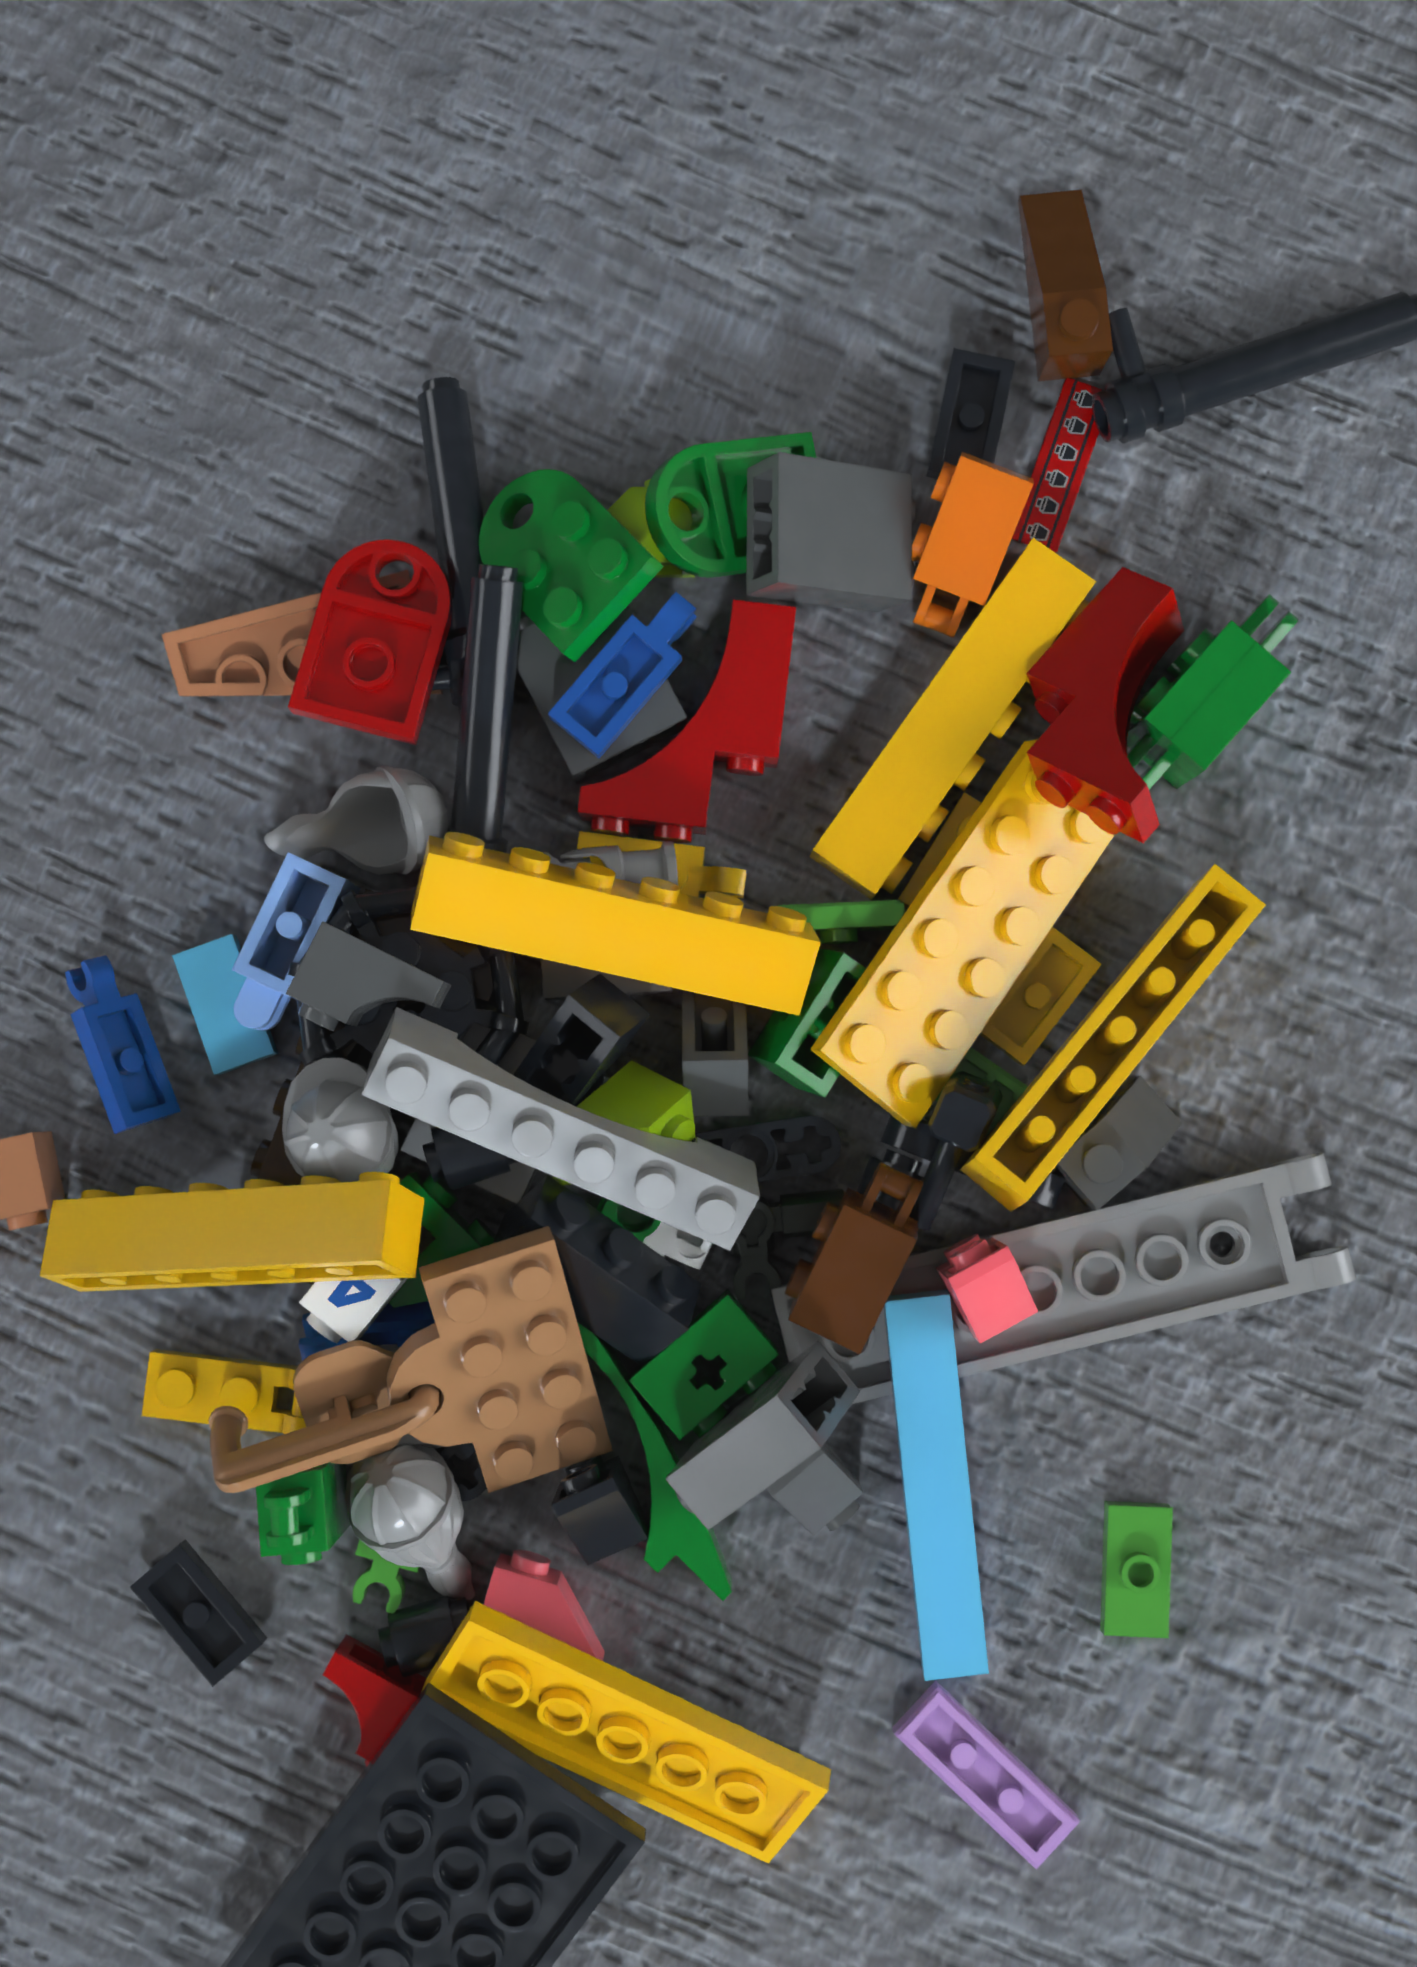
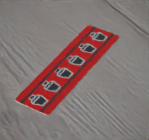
M1071 378L1065 380L1031 475L1034 484L1012 540L1028 545L1035 538L1055 553L1058 551L1099 435L1092 411V396L1097 392L1103 391V389Z

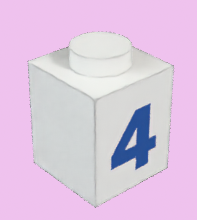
M408 1278L315 1282L299 1303L311 1312L306 1319L322 1336L334 1343H338L341 1338L350 1342L358 1340L363 1336Z

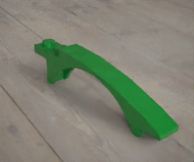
M418 1172L410 1173L400 1182V1185L424 1198L422 1225L436 1239L418 1256L416 1278H408L390 1300L389 1304L393 1308L428 1301L419 1267L493 1244L496 1237L492 1230L477 1218L469 1224L452 1207L458 1200L456 1195L444 1182H434L431 1173L425 1179ZM578 1323L585 1352L610 1378L624 1399L636 1423L645 1449L650 1474L652 1503L644 1560L658 1573L677 1555L724 1601L732 1592V1583L713 1528L707 1530L694 1513L689 1512L683 1507L676 1496L675 1490L665 1479L680 1460L661 1421L648 1402L631 1384L629 1373L611 1346Z

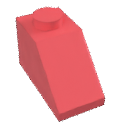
M514 1550L512 1556L501 1553L494 1566L484 1605L603 1661L605 1651L562 1571L549 1568L551 1561L547 1557L531 1551Z

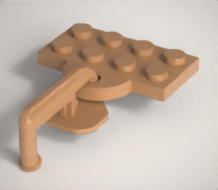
M546 1226L419 1267L435 1323L412 1334L395 1353L362 1340H354L316 1352L305 1358L299 1364L293 1376L294 1392L306 1424L305 1428L241 1448V1436L247 1431L248 1418L241 1410L232 1406L216 1408L211 1412L208 1421L211 1429L210 1448L213 1474L217 1487L225 1493H237L328 1462L334 1464L354 1463L393 1449L407 1433L422 1443L445 1447L473 1443L488 1493L613 1451L550 1227Z

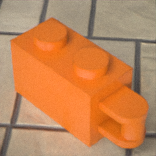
M965 452L961 453L957 466L944 461L931 495V499L942 502L933 527L921 523L912 544V561L919 563L913 579L927 584L913 623L954 638L968 602L972 601L985 606L1033 487V478ZM936 588L959 596L954 610L931 602Z

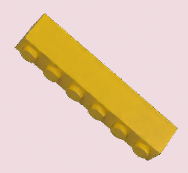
M1033 538L817 842L810 854V858L870 900H872L880 888L892 894L913 864L903 856L916 836H919L928 843L949 811L941 806L940 802L953 784L964 791L986 759L978 755L976 751L989 733L1001 739L1022 708L1012 700L1025 682L1030 684L1026 673L1049 649L1060 632L1065 631L1090 602L1084 598L1096 581Z
M447 832L444 839L429 836L412 906L410 930L800 1015L821 942L811 923L806 922L807 917L798 911L780 906H770L768 913L743 908L744 902L742 900L720 892H706L705 898L679 893L680 887L676 884L654 877H643L640 884L615 878L616 873L613 870L594 863L579 862L576 869L551 864V858L548 855L529 848L514 847L511 849L510 854L484 848L485 842L464 833Z
M1214 864L1191 886L985 1138L981 1148L972 1154L960 1170L1010 1212L1026 1203L1266 904L1218 865Z
M364 1172L359 1175V1181L341 1182L327 1176L310 1175L302 1177L300 1185L284 1186L279 1182L271 1180L250 1179L246 1180L244 1188L228 1189L212 1183H192L189 1185L188 1192L175 1193L161 1187L140 1186L135 1188L134 1195L120 1196L105 1190H84L81 1193V1198L53 1200L40 1276L80 1292L416 1278L424 1198L400 1185L399 1177L384 1172Z

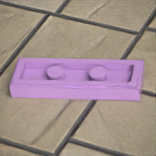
M936 1680L892 1727L893 1733L1036 1870L1079 1824L1080 1820L1077 1814Z

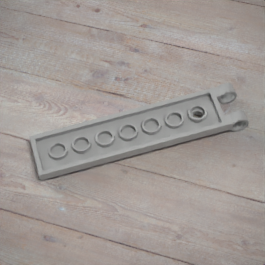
M1324 1153L1298 1156L1276 1162L1272 1165L1102 1206L1099 1210L1089 1209L980 1236V1239L985 1238L986 1240L993 1237L1009 1247L1038 1312L980 1344L971 1334L950 1296L958 1378L1354 1281L1356 1275L1348 1246L1315 1250L1295 1258L1280 1198L1311 1192L1332 1185ZM1217 1232H1226L1232 1239V1249L1224 1256H1216L1210 1249V1240ZM958 1242L911 1253L889 1296L947 1289L936 1267L948 1261L943 1252ZM787 1284L771 1289L789 1362L819 1341L860 1390L852 1404L893 1394L884 1307L861 1353L858 1354L789 1321L788 1317L793 1298L784 1294Z

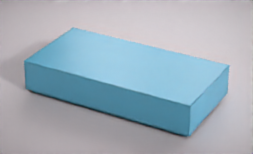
M234 934L172 955L214 1075H221L278 1054L270 1030L261 1031L245 1027L237 1021L234 1015V1003L247 978L232 971L241 951L238 937Z

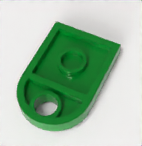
M812 432L697 444L685 448L664 461L653 474L645 497L646 522L651 537L659 551L674 566L694 576L711 578L746 573L747 468L778 452L817 458ZM672 498L683 501L690 509L692 525L689 531L678 528L672 522L669 516V503Z
M543 469L532 471L509 483L489 506L480 529L479 551L482 563L518 568L517 581L524 582L522 611L561 653L573 662H576L664 567L583 485L569 474L558 470ZM533 504V512L527 523L513 529V521L517 512L522 507Z

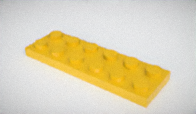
M1037 739L1023 742L810 1049L904 1126L913 1128L918 1126L1114 837L1113 834L1103 831L1094 824L1088 815L1068 805L1065 808L1056 807L1038 792L1035 786L1037 779L1026 753Z
M475 1601L426 1678L423 1686L424 1689L429 1682L537 1756L768 1864L829 1790L831 1769L478 1601Z

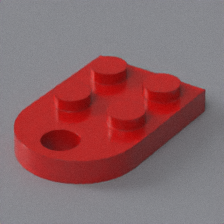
M383 539L370 541L351 549L334 564L323 585L288 704L292 714L413 745L417 744L453 614L452 596L446 577L430 555L410 543ZM395 561L409 564L414 569V573L407 586L398 590H390L380 585L379 574L384 566Z

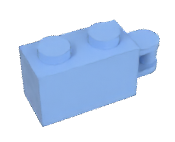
M289 852L287 853L232 968V971L247 977L234 1003V1015L241 1025L265 1031L274 1028L280 1022L290 999L293 998L286 994L294 976L288 975L291 962L299 963L306 954L322 921L327 923L343 903L340 896L350 890H353L355 894H359L360 887L324 868Z

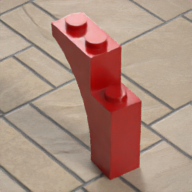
M1122 567L1026 673L1036 699L1035 708L1041 717L1051 724L1026 752L1037 779L1035 786L1038 792L1056 807L1065 808L1068 805L1088 815L1094 824L1109 834L1115 835L1121 832L1143 844L1158 828L1160 823L1148 785L1138 775L1128 760L1127 738L1135 702L1146 679L1169 647L1184 632V626L1172 587Z
M733 599L727 643L719 671L706 698L684 729L665 748L639 766L606 781L581 786L578 814L581 820L591 821V831L607 835L627 836L629 834V826L655 829L654 839L691 843L692 834L706 835L715 761L727 762V772L748 776L764 775V767L777 768L796 607Z

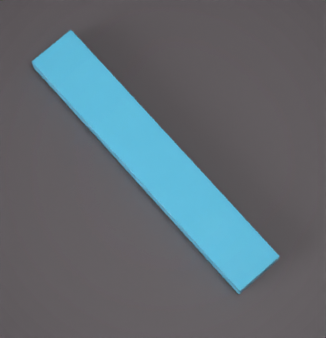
M947 1289L891 1295L884 1305V1316L923 1677L925 1681L989 1674L950 1294Z

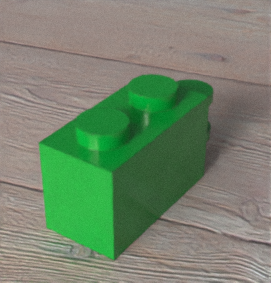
M328 1462L256 1487L261 1557L281 1555V1563L284 1565L308 1564L322 1559V1552L329 1551L350 1526L345 1500L347 1483L346 1464Z

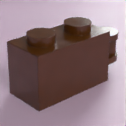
M880 1162L864 1195L847 1188L839 1206L832 1202H827L812 1234L813 1238L821 1241L812 1262L810 1263L802 1258L799 1259L784 1291L785 1295L793 1298L788 1317L789 1321L858 1354L861 1353L917 1241L919 1221L909 1217V1214L919 1196L923 1181ZM879 1192H883L901 1201L897 1210L875 1201Z

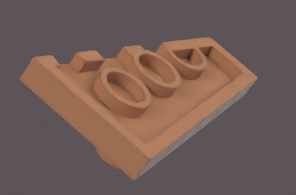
M404 570L379 577V583L387 589L398 590L407 586L412 577L409 570ZM321 592L161 634L179 696H291ZM442 689L433 690L431 694H443Z

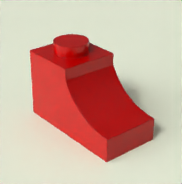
M346 1634L322 1675L331 1680L344 1692L355 1709L361 1731V1742L355 1754L365 1759L366 1766H368L420 1695L426 1678L418 1673L403 1677L398 1665L387 1668L382 1653Z

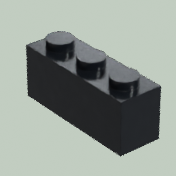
M549 1175L542 1179L504 1215L493 1243L549 1226L556 1243L577 1322L641 1367L689 1329L701 1283Z

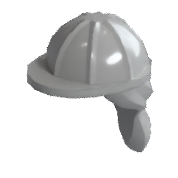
M384 765L377 767L374 772L360 774L343 783L325 811L318 814L291 816L276 829L266 833L264 842L272 851L285 857L288 852L303 859L324 850H334L362 870L378 875L393 873L410 874L420 869L429 836L444 839V835L448 830V810L445 807L443 795L424 776L412 770L392 768Z
M322 1058L305 1066L291 1082L284 1104L282 1132L285 1153L295 1171L301 1176H327L341 1182L359 1181L361 1173H388L393 1168L394 1160L398 1153V1132L392 1119L390 1107L362 1096L368 1072L365 1067L345 1058Z
M420 1444L396 1445L387 1452L355 1462L347 1475L345 1491L347 1516L354 1534L386 1561L400 1566L422 1567L425 1569L429 1583L440 1594L456 1599L466 1597L467 1601L472 1600L475 1596L472 1585V1564L458 1551L455 1544L461 1530L464 1510L459 1488L454 1481V1475L443 1457L433 1448H427Z

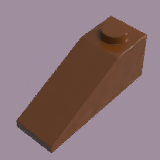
M1082 189L1020 195L1018 204L1038 382L1100 376L1113 351L1106 285Z

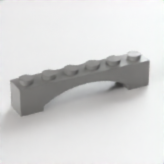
M396 1007L370 1061L362 1096L729 1251L731 1250L760 1198L754 1161L699 1137L696 1138L695 1142L663 1137L619 1124L578 1108L528 1084L493 1064L458 1040V1033Z

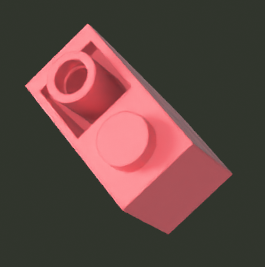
M974 1234L943 1252L948 1261L936 1267V1270L971 1334L980 1344L1038 1312L1015 1258L1007 1245L993 1237L986 1240L985 1238L980 1239L978 1234Z

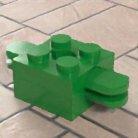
M1270 594L1260 602L1240 626L1231 620L1216 635L1205 628L1166 669L1174 677L1172 682L1163 676L1135 704L1130 723L1133 726L1129 729L1127 746L1130 748L1128 760L1133 768L1142 759L1149 765L1140 776L1148 785L1149 790L1161 776L1178 789L1204 772L1291 674V671L1270 653L1298 622L1299 619L1288 611L1259 642H1256L1251 637L1279 604Z

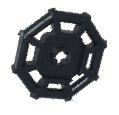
M417 885L355 894L353 890H350L340 896L343 903L327 922L328 924L350 935L357 929L368 944L451 984L440 1008L426 1004L424 1010L419 1014L412 1010L407 1012L458 1033L457 1039L460 1041L474 1023L490 1028V1032L475 1052L495 1065H498L520 1034H527L529 1022L524 1021L515 953L478 945L465 957H462L432 934L412 931L406 933L395 932L382 936L373 918L411 913ZM303 958L299 963L291 962L288 975L295 976ZM489 963L496 1011L478 1009L477 998H475L473 970ZM296 999L297 1009L299 1011L303 1002ZM398 1001L376 1006L363 1014L358 1026L345 1024V1028L329 1035L326 1028L298 1014L303 1052L299 1054V1057L304 1066L322 1058H345L339 1052L354 1041L374 1055ZM390 1107L391 1113L400 1112Z

